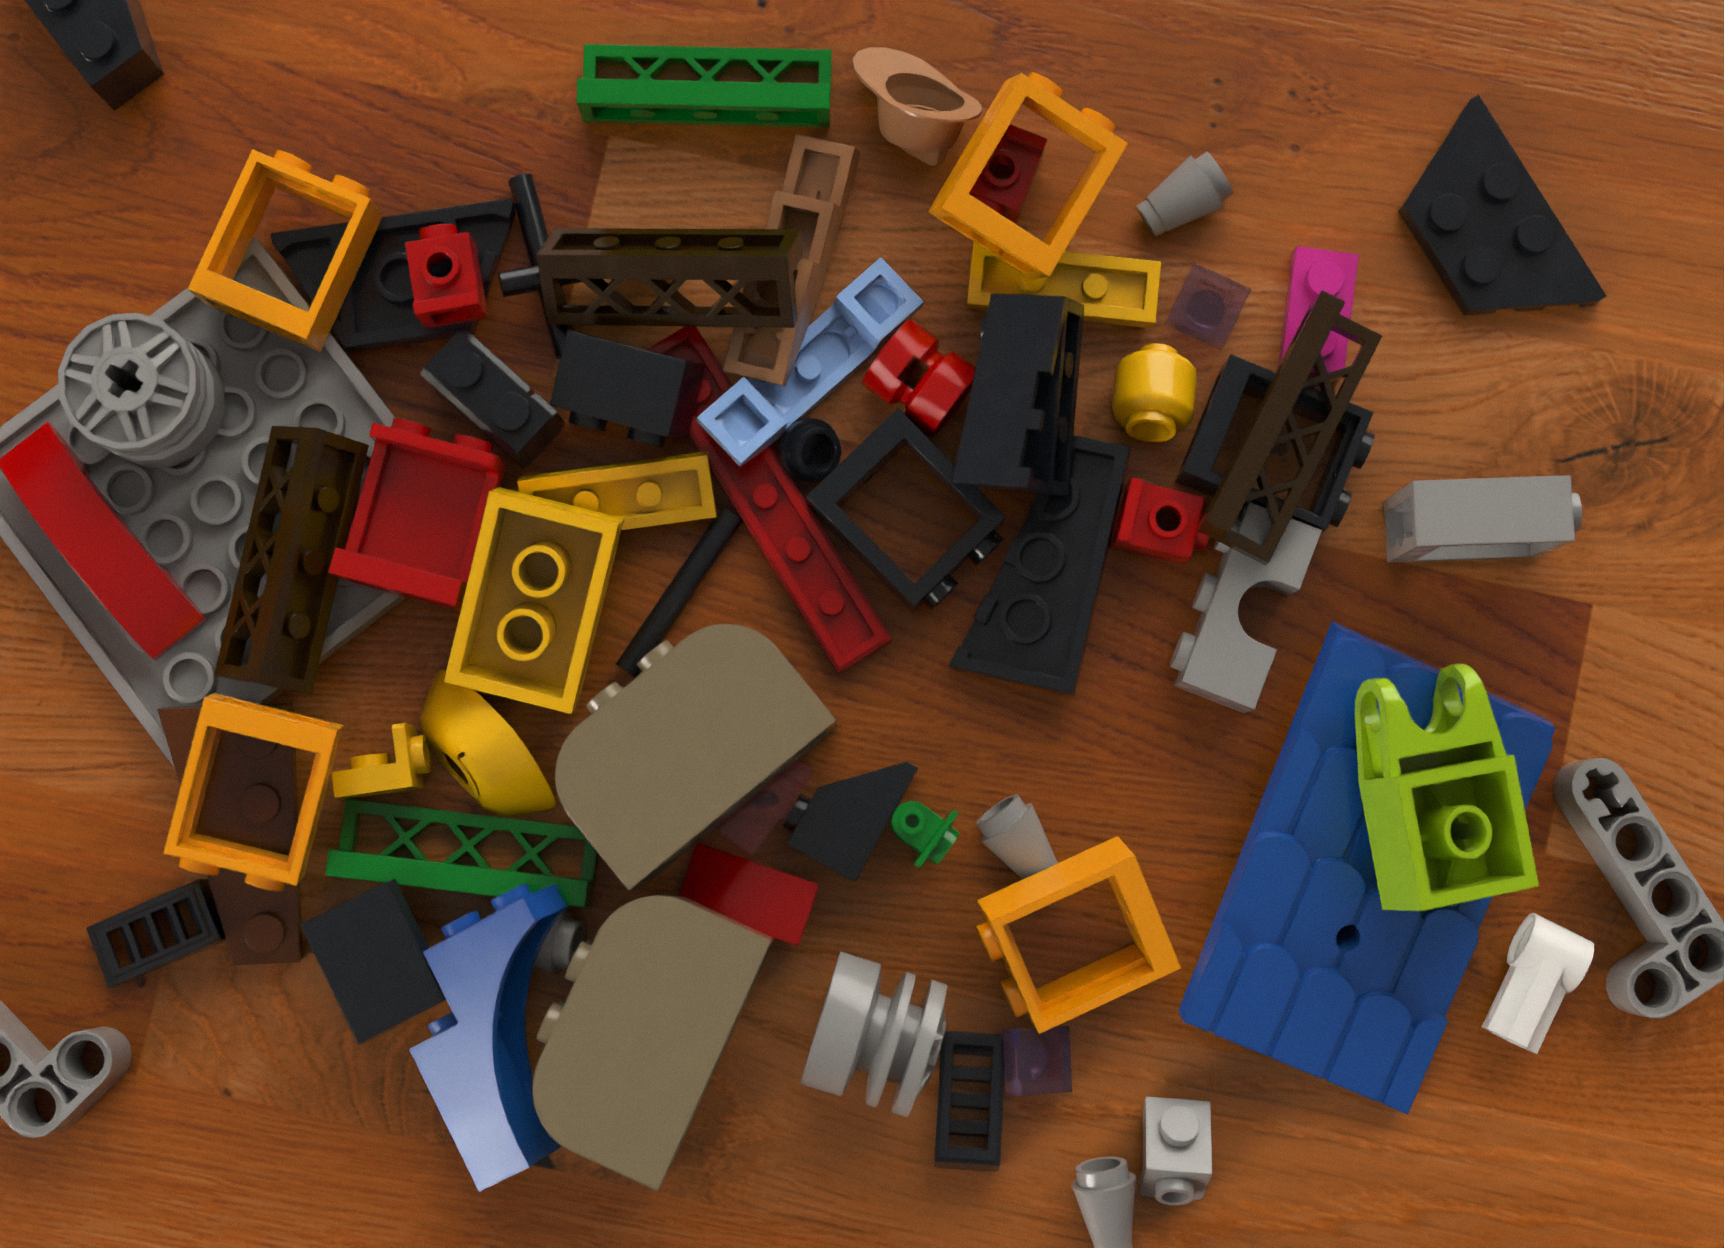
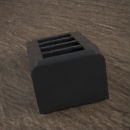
M198 879L86 928L108 988L226 941L208 879ZM186 902L199 932V935L192 938L189 937L178 908L179 905ZM164 911L177 943L169 948L156 918L157 914ZM143 921L155 953L146 958L133 926L134 923ZM117 930L121 931L132 960V964L123 968L120 966L109 936L110 933Z
M956 1031L944 1032L940 1056L934 1167L988 1172L999 1171L1006 1035ZM954 1054L992 1056L991 1068L953 1066ZM952 1081L990 1083V1094L951 1092ZM950 1109L989 1110L988 1121L950 1119ZM949 1135L987 1137V1149L948 1146Z

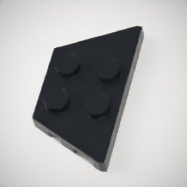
M1479 94L1471 98L1429 161L1422 176L1398 210L1460 311L1465 316L1493 314L1497 310L1504 309L1522 312L1543 310L1546 306L1579 304L1580 307H1591L1606 297L1605 292Z
M512 199L382 217L332 327V330L343 346L352 353L452 338L463 327L474 335L479 320L426 329L415 316L413 309L414 297L405 242L420 240L419 230L436 224H453L457 226L458 233L469 232L477 245L486 300L516 215ZM349 222L271 233L272 244L287 262L312 301L316 296ZM452 262L433 265L431 275L437 278L447 276L452 269Z

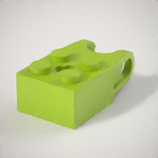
M1463 663L1451 664L1441 668L1437 676L1433 696L1432 717L1424 730L1413 721L1407 705L1390 680L1387 678H1372L1362 682L1355 699L1358 782L1382 910L1425 911L1538 887L1539 883L1514 755H1506L1487 692L1475 670ZM1458 683L1463 693V705L1458 692Z

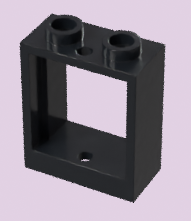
M1230 354L1219 370L1175 479L1176 482L1212 497L1214 496L1223 475L1211 470L1242 393L1262 400L1276 372ZM1315 388L1301 391L1292 408L1294 414L1318 424L1324 421L1328 413L1322 392ZM1349 402L1335 430L1340 433L1310 508L1307 510L1297 506L1292 519L1321 529V533L1327 530L1329 524L1338 527L1352 496V492L1343 489L1352 467L1361 469L1374 442L1375 434L1366 431L1373 415L1372 411ZM1252 487L1250 493L1256 492V491H1259V490ZM1274 496L1279 510L1283 500ZM1263 498L1251 502L1266 508Z
M898 408L806 496L807 504L812 512L912 613L923 602L931 610L934 609L959 584L951 575L968 558L977 566L1004 540L996 531L1003 525L1006 516L977 487L953 483L955 465ZM905 446L979 520L915 584L841 510Z

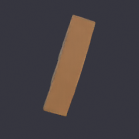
M799 134L795 135L782 191H774L765 229H800L802 255L793 272L798 320L794 328L734 327L723 368L724 372L786 387L807 332L842 222L860 151L856 147ZM749 280L743 287L742 294L757 307H779L776 281Z

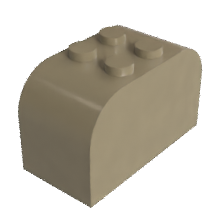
M718 624L697 630L675 647L668 640L662 642L638 662L637 666L643 673L625 687H620L617 682H614L589 701L586 708L591 712V715L569 734L561 747L555 768L556 789L560 802L570 819L629 891L644 887L837 728L835 717L780 650L768 638L751 628L735 624Z
M660 894L636 899L612 913L601 926L594 941L589 939L587 943L582 941L579 944L565 974L566 979L575 982L567 1000L561 999L558 1004L553 1003L536 1038L545 1043L546 1046L540 1056L533 1077V1101L539 1120L549 1135L568 1150L658 1191L670 1171L775 938L748 927L694 900L675 894Z

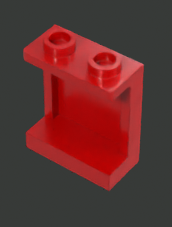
M393 418L391 427L372 423L369 436L375 441L346 547L345 550L335 547L328 573L343 581L461 611L489 491L501 487L506 465L499 456L491 454L493 444L478 438L456 434L454 442L449 443L430 438L431 428L413 421Z

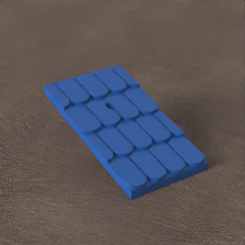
M1332 621L1178 1011L1182 1021L1207 1032H1213L1214 1035L1260 1054L1268 1055L1272 1059L1318 1078H1324L1330 1083L1376 1102L1380 1101L1386 1106L1408 1114L1448 1023L1445 1016L1479 938L1478 929L1492 896L1425 911L1382 910L1358 782L1355 699L1362 682L1372 678H1387L1394 684L1399 695L1407 705L1413 721L1424 730L1432 717L1433 696L1440 670ZM1458 683V692L1463 705V693ZM1487 692L1506 755H1514L1524 809H1526L1551 752V738L1556 728L1549 720Z

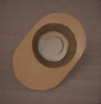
M868 47L857 51L852 59L854 73L864 85L877 95L878 126L882 137L930 166L939 165L944 161L948 149L952 148L957 141L964 123L979 118L983 111L978 100L961 91L924 60L904 51L887 47Z

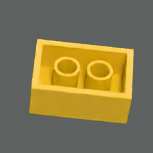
M502 487L489 491L444 682L572 714L580 701L624 518Z

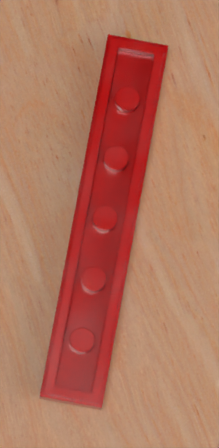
M684 326L646 349L705 365L689 436L699 452L708 451L712 473L838 675L892 642V638L790 475L783 468L780 459L771 445L740 467L696 421L702 412L733 386L698 328L695 326Z

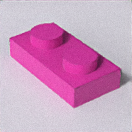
M1296 246L1293 250L1278 367L1309 305L1322 290L1345 301L1340 315L1351 320L1358 254ZM1332 330L1320 352L1327 373L1345 368L1348 338ZM1313 368L1308 376L1309 378L1316 377Z

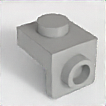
M1146 1096L1142 1106L1143 1168L1138 1180V1194L1155 1197L1158 1202L1167 1205H1184L1193 1200L1203 1199L1212 1176L1210 1101Z

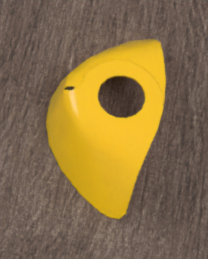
M440 669L436 673L420 715L422 733L427 738L429 748L443 766L485 810L508 817L555 808L557 804L547 780L513 728L475 690L445 683L446 671ZM461 752L465 753L463 757H459L458 754ZM444 753L451 757L466 776L468 783L455 772Z

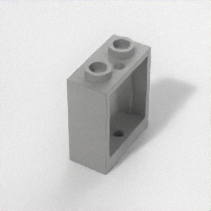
M1571 475L1412 481L1383 501L1387 563L1539 557L1575 541V532L1579 531L1582 522L1581 500L1577 493H1572Z

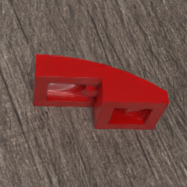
M697 843L679 896L694 900L772 938L799 946L819 884Z

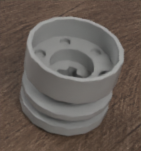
M141 313L111 314L87 325L68 345L58 370V398L69 422L90 441L108 449L122 459L147 468L176 466L199 455L216 437L225 414V387L214 363L168 324ZM131 377L143 382L141 389L137 393L125 389L126 383Z
M840 951L800 1084L842 1096L855 1071L859 1070L868 1073L866 1105L877 1106L886 1079L897 1082L891 1109L892 1113L908 1117L915 1100L930 1081L946 1027L945 997L948 985L931 979L921 1006L910 1004L916 978L915 974L905 972L892 997L879 994L882 975L881 963Z

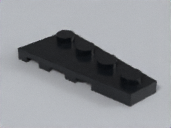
M1073 435L1068 496L1036 495L1031 505L1032 509L1017 538H1014L1003 559L1004 563L988 595L985 594L973 617L975 620L968 634L949 664L951 669L1075 696L1131 454L1130 446Z

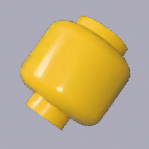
M1160 343L1147 344L1140 351L1126 355L1119 362L1115 371L1112 399L1113 417L1122 427L1126 428V433L1137 440L1164 442L1172 439L1177 432L1184 430L1194 417L1197 385L1196 368L1187 358L1177 354L1173 347Z

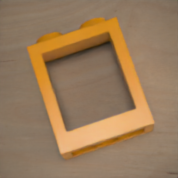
M1031 72L1028 77L1020 73L1005 80L928 213L1031 279L1050 277L1128 143L1113 134L1116 126L1111 120L1090 108L1084 107L1080 112L1060 98L1063 91L1057 84L1034 72ZM1021 104L1095 152L1043 241L969 194Z
M252 149L188 290L210 307L321 353L383 216L372 200L368 198L371 193L370 190L358 182L341 175H335L332 182L310 174L312 166L290 153L277 150L272 158ZM275 188L350 219L308 312L234 281V277Z
M217 693L204 697L163 854L180 857L179 867L199 874L219 875L220 868L246 873L245 883L261 889L284 891L286 883L297 886L305 876L344 725ZM222 730L316 753L289 856L195 833Z
M1118 836L977 900L986 922L976 926L981 942L991 962L1002 958L1010 978L1000 982L1007 1002L1016 1018L1027 1014L1039 1034L1181 969L1137 859ZM1108 878L1134 944L1035 989L1008 923Z

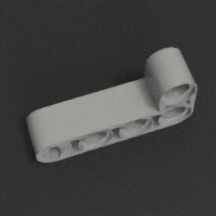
M1607 758L1577 760L1564 765L1557 772L1553 781L1555 800L1647 941L1617 961L1610 968L1606 978V991L1609 999L1618 1009L1629 1014L1649 1018H1663L1671 1015L1724 981V921L1626 772L1616 762ZM1587 777H1595L1599 783L1592 791L1594 799H1586L1582 792L1589 786ZM1607 808H1617L1618 813L1611 814ZM1623 826L1629 827L1637 839V848L1629 859L1623 858L1616 847V836ZM1660 881H1664L1672 892L1671 906L1664 914H1660L1652 902V892ZM1697 936H1701L1708 947V957L1706 962L1696 969L1690 962L1688 949L1691 942ZM1648 970L1655 981V991L1652 998L1642 1004L1635 995L1634 983L1643 971Z
M0 1000V1042L7 1046L11 1055L10 1068L5 1074L0 1073V1117L21 1136L30 1138L46 1136L68 1128L77 1122L130 1067L132 1051L126 1036L116 1028L102 1026L71 1033L49 1051ZM89 1041L99 1045L104 1054V1065L98 1075L88 1071L83 1064V1049ZM40 1088L49 1091L55 1099L56 1111L51 1121L42 1118L36 1110L35 1098Z

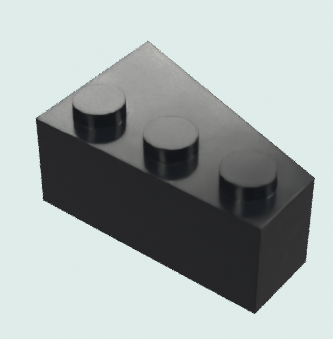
M24 0L91 88L114 111L164 74L141 4L138 0Z

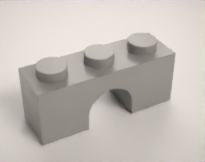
M1251 502L1248 503L1240 511L1231 530L1262 544L1271 526L1267 509ZM1291 518L1267 565L1216 541L1214 549L1223 552V556L1215 576L1205 573L1196 592L1192 608L1201 611L1193 635L1183 632L1175 647L1170 667L1179 672L1173 686L1241 713L1255 710L1277 649L1259 643L1245 633L1238 617L1240 600L1246 590L1252 588H1266L1287 597L1300 590L1320 537L1321 529Z

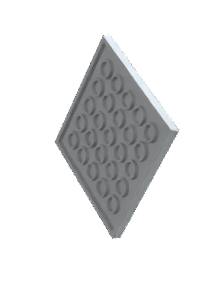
M256 237L253 238L234 277V281L308 312L311 306L264 245ZM188 288L149 317L165 322L198 348L214 363L224 384L225 414L216 437L199 455L176 466L152 468L122 459L108 449L90 441L69 422L58 398V384L0 427L1 458L47 421L50 422L90 471L88 474L90 479L159 566L170 572L207 619V621L159 659H152L110 614L64 559L20 500L0 468L1 538L173 767L174 763L158 713L159 708L202 706L204 697L213 693L257 704H268L285 691L270 686L214 675L272 426L319 428L369 445L353 513V522L375 441L369 436L372 423L391 427L393 418H396L331 332L321 353L210 307L198 299ZM131 377L126 383L125 389L137 393L141 389L143 382ZM292 443L286 468L287 472L293 467L298 444ZM281 510L275 516L272 529L273 535L279 528L282 515ZM266 573L261 578L258 597L264 593L267 580ZM338 579L319 664L407 597ZM252 637L246 641L241 667H247Z

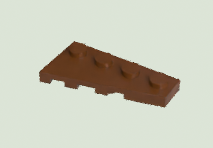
M294 703L261 704L294 713ZM202 706L161 707L158 709L180 787ZM222 730L195 833L289 856L298 823L295 747ZM220 868L219 875H207L234 965L296 963L302 960L300 882L297 886L286 883L284 891H271L245 883L246 873Z

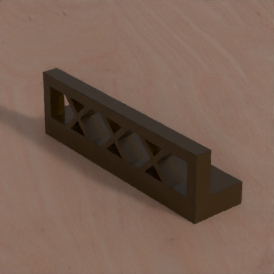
M554 228L536 254L547 325L794 328L798 320L793 272L802 255L800 229ZM559 279H579L598 296L589 305H563ZM603 279H612V280H611V281L609 282V284H608V283H607L605 280H603ZM624 279H640L659 296L650 306H634L615 289ZM665 280H673V281L671 282V284H669V283L666 282ZM686 280H703L721 297L711 307L695 306L677 290ZM727 280L736 281L731 285ZM749 280L776 281L779 307H757L740 290ZM605 301V302L608 303L609 305H601V304ZM665 302H667V303L670 304L671 306H662V305H663ZM729 302L733 307L724 306Z
M1323 290L1309 305L1197 528V531L1264 565L1270 562L1382 338V335L1340 315L1345 301ZM1331 330L1361 345L1351 366L1327 373L1320 352ZM1312 368H1313L1314 371H1315L1316 377L1307 380V378H1308V376H1309V374H1310V372H1311V370H1312ZM1345 378L1335 396L1331 382ZM1320 386L1328 413L1322 423L1299 430L1292 408L1301 391ZM1285 424L1288 434L1279 436ZM1317 434L1307 453L1302 438ZM1291 442L1300 469L1293 480L1270 486L1263 465L1273 447ZM1257 480L1260 490L1250 493ZM1288 490L1278 510L1274 495ZM1263 498L1271 526L1262 544H1259L1231 529L1244 504Z
M272 426L216 664L215 676L312 695L339 579L328 572L335 547L343 550L346 547L368 452V444L319 428ZM292 443L298 444L293 467L287 472L286 468ZM281 510L282 515L279 528L273 535L272 529L275 516ZM266 573L267 580L264 593L258 597L260 581ZM252 637L247 667H241L246 641Z

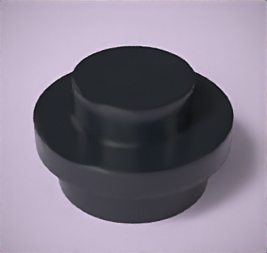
M803 418L792 423L784 432L780 441L779 457L783 468L790 476L802 481L813 482L824 478L837 467L841 457V444L834 429L829 424L815 418Z

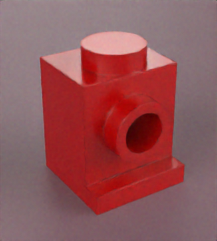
M1010 124L969 194L1016 224L1042 160L1047 138ZM994 164L1012 171L1013 174L1008 179L999 180L992 176L989 169Z
M436 224L420 229V240L405 242L414 297V314L426 329L488 318L477 245L469 232L458 233L457 226L453 224ZM452 262V269L447 276L437 278L431 275L433 265Z
M1132 477L1124 487L1111 548L1182 565L1186 564L1191 559L1193 550L1204 552L1209 539L1208 536L1197 531L1205 514L1202 512L1205 497L1144 483V480ZM1158 511H1172L1178 519L1177 528L1173 531L1162 530L1156 522Z

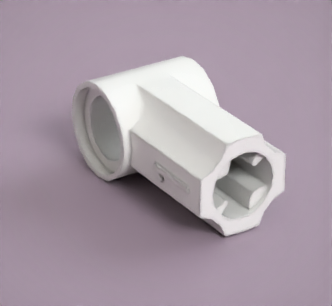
M1534 912L1529 914L1520 924L1511 941L1507 953V963L1510 967L1484 1020L1482 1028L1512 1044L1537 1054L1565 993L1568 994L1574 991L1588 971L1594 954V943Z

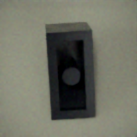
M903 762L818 787L812 799L801 793L783 824L784 828L793 832L787 845L856 882L918 767L909 762Z

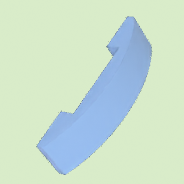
M880 257L835 297L833 305L808 326L786 387L743 377L702 412L696 421L741 467L783 436L786 429L792 423L806 417L847 381L891 339L907 320L912 318L923 306L924 301Z

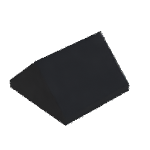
M396 879L385 882L300 924L358 1045L361 1046L446 1001L423 953L429 949V946Z

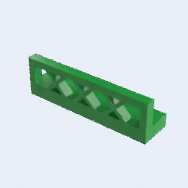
M584 44L583 78H577L576 103L583 122L830 128L832 50ZM598 63H624L638 78L598 79ZM639 64L652 65L645 71ZM670 64L686 65L699 78L698 81L654 79ZM700 65L714 66L706 72ZM731 66H747L761 82L715 80ZM762 66H772L776 68L772 72L768 73ZM793 67L819 68L818 83H778L777 81Z
M346 799L339 849L328 850L325 876L383 883L396 879L399 885L490 896H500L527 883L531 893L556 884L566 905L588 907L592 906L598 852L576 826ZM360 813L384 816L400 838L379 854L355 851ZM397 818L420 820L421 822L407 832ZM434 822L448 824L463 844L461 848L443 862L429 860L413 840V838ZM461 826L485 829L470 839ZM497 830L510 831L527 852L507 869L492 868L476 847ZM523 833L548 837L533 847ZM559 838L584 840L585 846L580 879L555 876L539 854ZM406 845L415 858L392 855ZM469 852L479 866L456 864V862ZM533 860L543 874L518 870Z

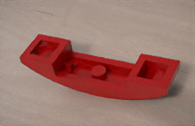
M47 421L0 458V468L50 541L103 606L152 659H159L207 621L170 572L159 566L88 476L90 471L50 422Z

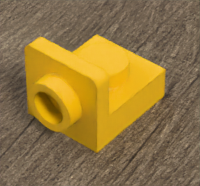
M408 723L392 724L396 763L389 764L388 753L349 758V770L331 772L334 798L355 799L424 789L422 774L430 773L431 757L426 736H417L415 725Z

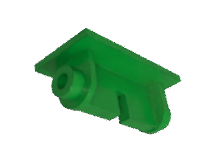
M908 801L899 805L890 819V827L893 834L918 852V855L911 863L916 868H920L926 859L938 865L961 833L951 826L959 814L953 809L944 818H941L925 805L916 801Z

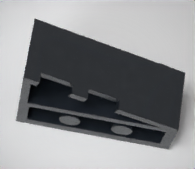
M991 294L988 310L984 313L981 321V345L956 460L953 483L998 492L1068 496L1085 305L1066 296Z

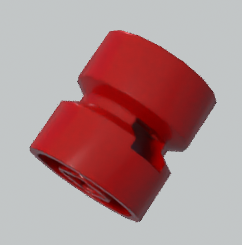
M911 318L897 330L866 372L862 385L888 405L898 402L904 404L905 416L914 425L933 438L951 419L971 392L976 367L955 351L944 355L939 352V339ZM921 360L930 368L913 389L905 380Z

